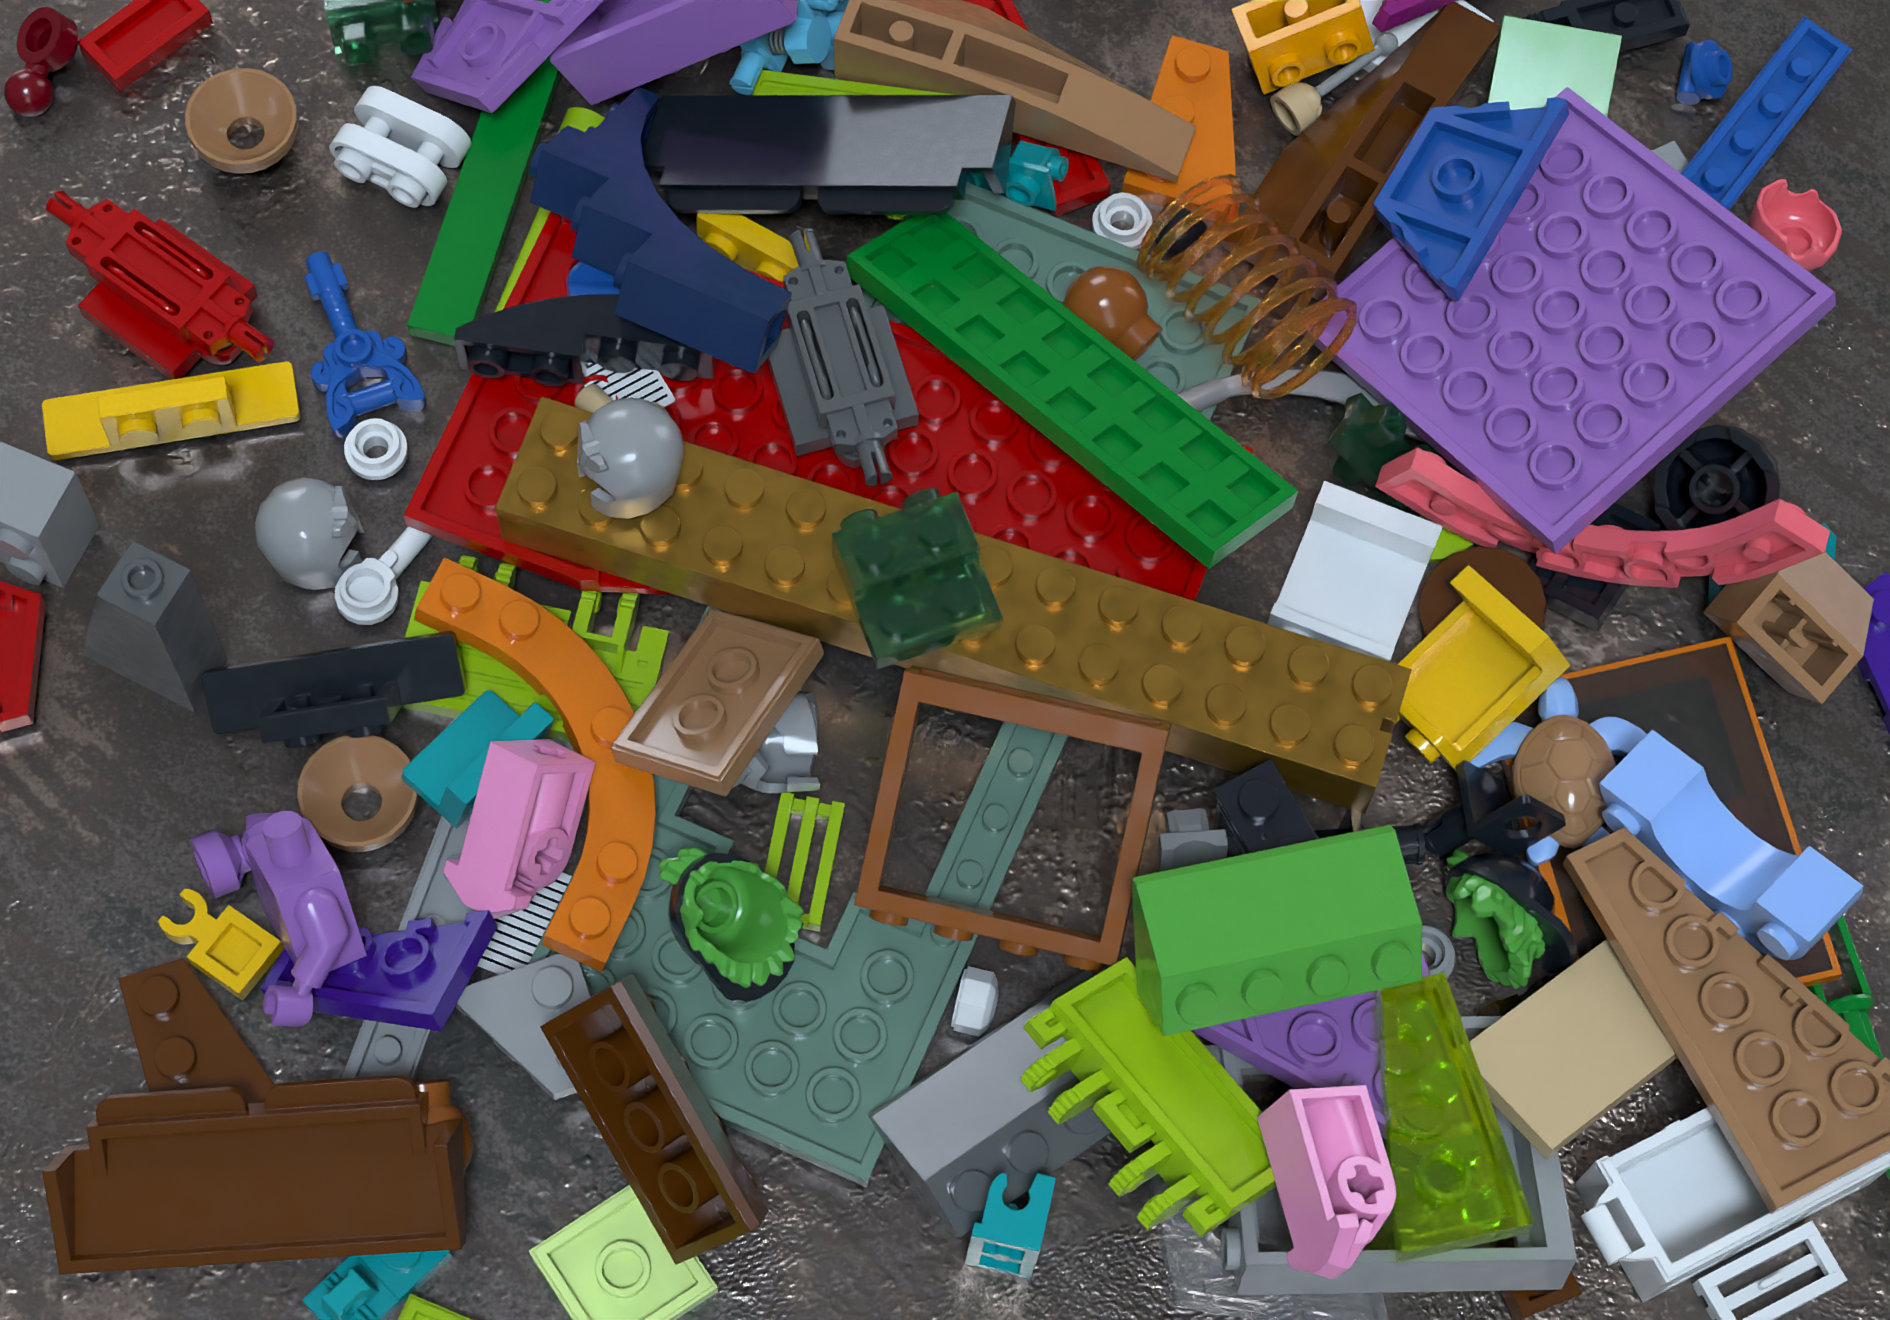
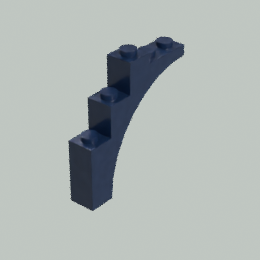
M637 87L621 104L614 103L610 107L604 121L598 127L594 128L591 126L586 132L567 125L549 143L544 141L540 143L529 167V175L535 178L530 203L571 220L570 228L577 233L572 258L614 275L613 285L620 289L615 315L754 374L778 345L792 293L748 272L711 248L677 218L657 193L644 166L642 150L657 111L660 95Z

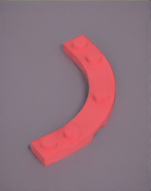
M1417 447L1384 464L1381 467L1375 485L1376 488L1427 519L1480 546L1495 548L1498 541L1512 547L1536 554L1538 559L1536 566L1582 578L1635 586L1677 588L1681 577L1712 575V579L1718 585L1759 578L1823 554L1830 534L1829 529L1808 517L1800 507L1778 499L1736 518L1694 529L1635 531L1625 530L1614 525L1595 526L1589 524L1555 554L1491 499L1476 482L1447 466L1443 458L1432 452L1423 451Z

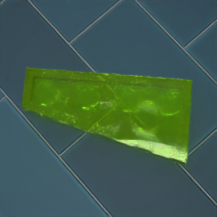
M1445 973L1422 977V981L1379 990L1375 998L1387 1151L1397 1193L1392 1208L1396 1263L1528 1234L1534 1225V1221Z

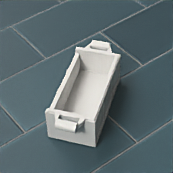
M1707 1107L1682 1121L1678 1120L1666 1126L1662 1131L1612 1157L1606 1155L1595 1161L1574 1185L1589 1209L1581 1218L1607 1264L1610 1266L1619 1261L1642 1303L1868 1186L1890 1169V1153L1771 1215Z

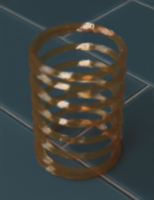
M1222 174L1207 178L1192 186L1166 207L1153 221L1142 238L1137 255L1139 270L1145 272L1150 281H1167L1165 287L1167 301L1186 302L1184 307L1185 322H1206L1203 328L1204 343H1225L1222 350L1223 364L1241 365L1245 363L1241 373L1242 386H1251L1253 398L1271 400L1284 396L1306 383L1334 358L1354 330L1358 317L1357 304L1347 298H1338L1336 281L1325 276H1319L1316 259L1300 255L1297 238L1281 234L1278 218L1268 213H1262L1258 196L1243 192L1241 177L1232 174ZM1224 184L1232 186V194L1215 198L1201 205L1180 220L1165 234L1152 251L1148 260L1149 249L1160 231L1181 209L1196 197L1216 186ZM1241 202L1250 206L1251 215L1241 216L1234 220ZM1226 206L1218 220L1202 237L1183 252L1167 261L1159 263L1171 245L1191 226L1210 213ZM1259 223L1269 227L1270 236H1264L1252 241L1258 231ZM1248 226L1239 243L1226 258L1221 260L1197 284L1176 293L1175 289L1179 280L1187 270L1196 265L1219 241L1231 233ZM1278 244L1288 247L1289 257L1280 258L1270 263L1277 251ZM1266 248L1258 263L1245 279L1223 297L1222 300L1207 310L1197 314L1194 313L1199 300L1209 288L1214 286L1243 259ZM1297 265L1307 268L1308 278L1288 285L1295 274ZM1284 270L1275 286L1249 314L1229 329L1215 335L1213 334L1217 323L1230 307L1260 282ZM1319 286L1327 290V300L1319 301L1307 307L1315 293L1316 287ZM1302 292L1296 304L1274 329L1246 351L1232 356L1236 345L1253 325L1286 299ZM1346 311L1347 318L1344 326L1332 343L1312 363L1296 376L1279 386L1267 390L1262 389L1263 384L1274 380L1288 370L1311 348L1325 330L1334 313ZM1313 326L1296 347L1282 360L1273 365L1275 360L1296 338Z

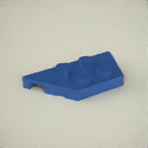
M1560 97L1547 98L1546 107L1517 110L1510 109L1509 101L1484 103L1476 108H1464L1461 105L1431 108L1375 199L1373 206L1377 218L1449 298L1456 301L1460 300L1569 115L1566 99Z

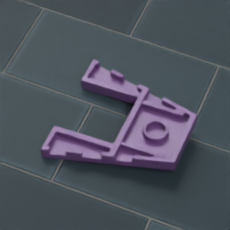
M464 0L453 22L450 18L443 17L411 78L426 93L493 113L604 0H550L549 3L538 0Z

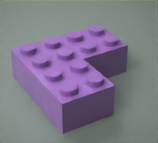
M604 0L551 53L550 62L590 105H594L796 22L797 0Z

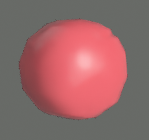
M1786 179L1776 180L1761 188L1748 222V226L1808 272L1822 267L1832 259L1842 235V228L1836 212L1819 200L1817 191L1810 189L1804 193H1793L1788 190Z

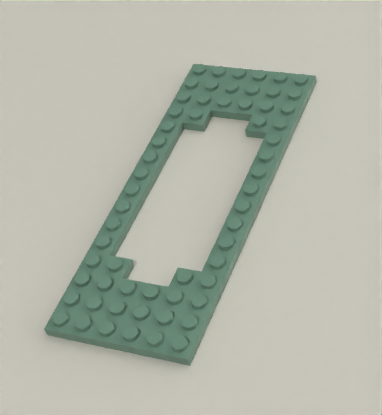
M966 182L964 200H955L952 209L947 212L1062 304L1065 293L1072 281L1090 268L1114 266L1132 274L1146 293L1149 306L1148 315L1163 328L1155 342L1135 362L1176 394L1206 381L1231 376L1262 309L1263 300L1031 207L1023 206L969 182ZM906 215V217H903V220H900L899 223L903 222L912 215ZM865 290L863 296L867 309L883 305ZM884 306L888 320L910 327ZM1219 403L1199 412L1212 421ZM708 605L707 608H706V610H705V612H704V614H703V616H702V618H701V620H700V622L703 620V618H704L705 615L708 613V611L710 610V608H714V609H717V610H721V609H718V608H715V607H712V606H709V605ZM1003 722L924 895L992 910L1070 736ZM653 774L656 816L653 846L646 875L631 915L603 972L579 962L590 995L597 994L633 973L642 990L651 998L656 1014L675 1048L686 1059L690 1074L707 1104L716 1113L723 1125L867 1187L886 1146L868 1115L914 1084L980 935L974 933L972 941H959L935 934L933 932L935 924L909 918L908 925L896 926L875 921L869 918L870 909L854 905L857 893L853 892L827 949L798 937L797 941L794 942V963L785 979L775 990L760 999L744 1004L728 1000L710 981L702 967L695 963L676 941L670 928L668 917L672 885L660 879L659 873L661 869L658 867V864L666 858L678 857L677 853L682 848L695 847L708 854H732L734 851V840L680 818L679 815L693 786ZM574 873L528 964L559 954L541 944Z

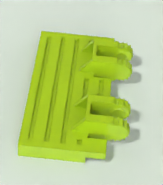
M461 556L459 560L460 565L479 573L477 558ZM501 563L493 580L514 589L517 572L516 566ZM420 582L405 638L439 633V631L414 620L416 607L430 582ZM582 591L572 630L589 645L607 666L625 693L635 714L661 678L663 660L670 636L669 631L642 626L637 650H629L639 610L640 593H623L618 602L617 618L612 637L593 634L592 631L597 612H599L603 594L601 591ZM540 605L569 627L572 618L571 611ZM457 640L467 685L464 694L457 697L402 705L401 707L456 719L485 691L490 690L519 716L536 702L554 718L547 738L570 742L562 727L563 719L545 694L539 696L514 671L495 658Z
M1127 957L1053 1000L1048 1009L1027 1020L1023 1029L1041 1050L1062 1037L1067 1041L1048 1052L1045 1056H1042L1039 1060H1036L1035 1063L1025 1070L1020 1080L1030 1092H1035L1070 1070L1080 1081L1072 1089L1070 1088L1061 1093L1054 1100L1052 1106L1049 1107L1047 1112L1058 1125L1094 1105L1092 1110L1129 1153L1150 1140L1155 1144V1146L1125 1165L1108 1183L1119 1197L1134 1191L1157 1174L1170 1186L1162 1194L1156 1195L1146 1202L1142 1207V1211L1138 1213L1137 1219L1146 1230L1156 1227L1159 1223H1162L1200 1196L1199 1200L1184 1210L1182 1216L1198 1235L1202 1237L1276 1187L1257 1119L1263 1112L1192 1031L1168 1036L1162 1035L1137 994L1136 967Z

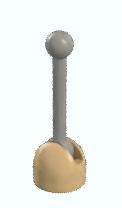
M1390 32L1379 34L1375 40V50L1358 56L1316 87L1298 82L1278 91L1270 98L1271 106L1277 119L1287 131L1295 136H1299L1320 118L1322 111L1321 97L1380 55L1389 56L1398 48L1397 37Z

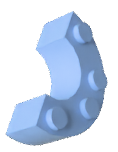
M1653 729L1599 783L1601 794L1607 806L1602 812V817L1606 824L1614 832L1625 827L1686 881L1685 887L1714 913L1718 914L1721 912L1739 928L1737 933L1761 953L1783 960H1795L1803 957L1848 911L1863 892L1864 886L1811 846H1808L1802 854L1792 855L1776 849L1757 837L1738 821L1719 800L1708 783L1704 767Z

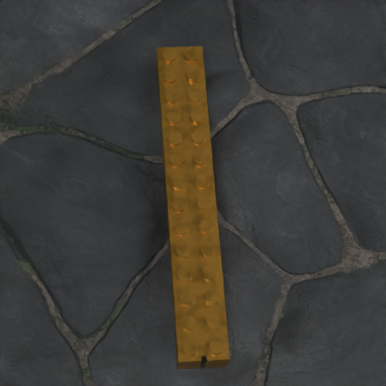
M541 397L495 508L502 540L759 622L819 638L822 642L907 669L915 665L1171 723L1166 751L1238 774H1243L1272 759L1289 790L1348 809L1357 810L1364 814L1366 813L1377 788L1392 738L1391 733L1397 721L1412 669L683 441L685 448L684 458L672 496L648 514L630 519L608 517L592 508L590 493L597 488L608 494L610 493L586 474L578 478L579 423L588 421L593 413Z

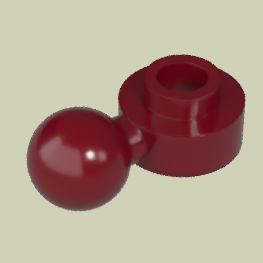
M41 7L34 10L22 23L18 32L16 47L19 57L26 64L24 69L16 71L8 78L4 87L6 103L16 114L24 117H36L49 109L53 101L54 91L50 80L47 78L48 74L67 64L74 57L78 46V29L75 22L70 17L51 7Z

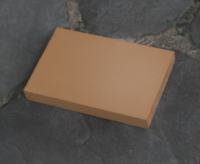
M710 608L611 746L616 762L726 797L824 655L820 639Z

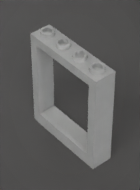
M1503 1016L1446 1018L1459 1050ZM1214 1043L1212 1045H1204L1242 1090L1241 1075H1269ZM1492 1103L1506 1197H1508L1510 1206L1511 1228L1515 1248L1362 1250L1350 1269L1338 1278L1329 1279L1313 1273L1289 1268L1286 1257L1288 1252L1261 1251L1256 1201H1254L1228 1219L1229 1228L1222 1229L1221 1260L1223 1269L1234 1270L1236 1295L1561 1290L1577 1258L1559 1153L1557 1151L1546 1160Z

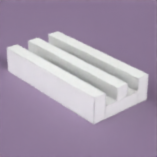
M1810 1221L1699 1278L1692 1286L1698 1297L1703 1295L1708 1304L1706 1311L1712 1320H1736L1732 1310L1819 1266L1825 1275L1823 1278L1742 1319L1775 1320L1842 1285L1847 1281V1278L1813 1221ZM1803 1242L1809 1248L1810 1254L1725 1298L1718 1289V1286Z

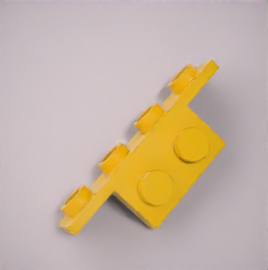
M288 361L46 399L42 403L47 452L52 460H62L297 422L300 419L294 370L292 364Z

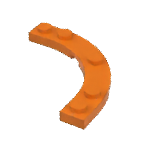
M443 558L416 607L414 620L439 632H454L457 640L495 658L514 671L539 696L545 694L563 719L562 727L574 751L596 762L587 792V823L581 858L574 876L544 934L541 945L603 972L641 890L653 846L656 816L653 774L617 763L611 750V746L634 716V712L625 693L607 666L589 645L562 620L517 591L447 558Z

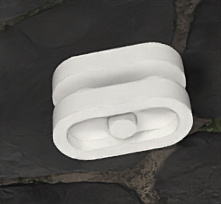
M369 86L354 108L356 117L364 127L350 123L344 124L329 146L330 152L335 158V167L340 173L355 182L364 183L368 180L387 189L394 199L408 207L416 208L419 204L424 206L434 205L447 185V178L437 165L447 168L458 167L472 145L469 136L459 125L444 115L383 87Z

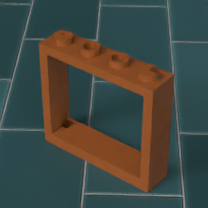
M912 665L903 674L854 905L870 909L869 918L885 924L906 926L908 925L909 918L935 924L933 930L935 934L953 940L972 941L973 934L975 933L999 939L998 947L1013 954L1037 956L1038 948L1064 954L1063 962L1065 964L1082 970L1102 971L1103 964H1116L1121 953L1133 899L1132 877L1138 876L1171 723ZM921 703L1142 753L1102 936L882 885Z

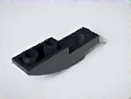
M619 294L566 296L520 304L487 314L457 327L454 335L455 348L461 369H468L473 374L485 378H500L504 374L528 377L539 384L552 387L563 386L567 383L584 385L589 363L599 364L604 369L619 373L630 372L634 368L656 370L668 378L679 381H689L696 377L713 379L717 358L615 315Z

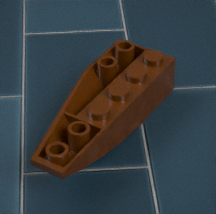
M1456 2L1444 6L1281 152L1223 240L1222 247L1320 302L1342 282L1380 223L1373 203L1427 113L1434 107L1455 106L1497 41L1500 26Z

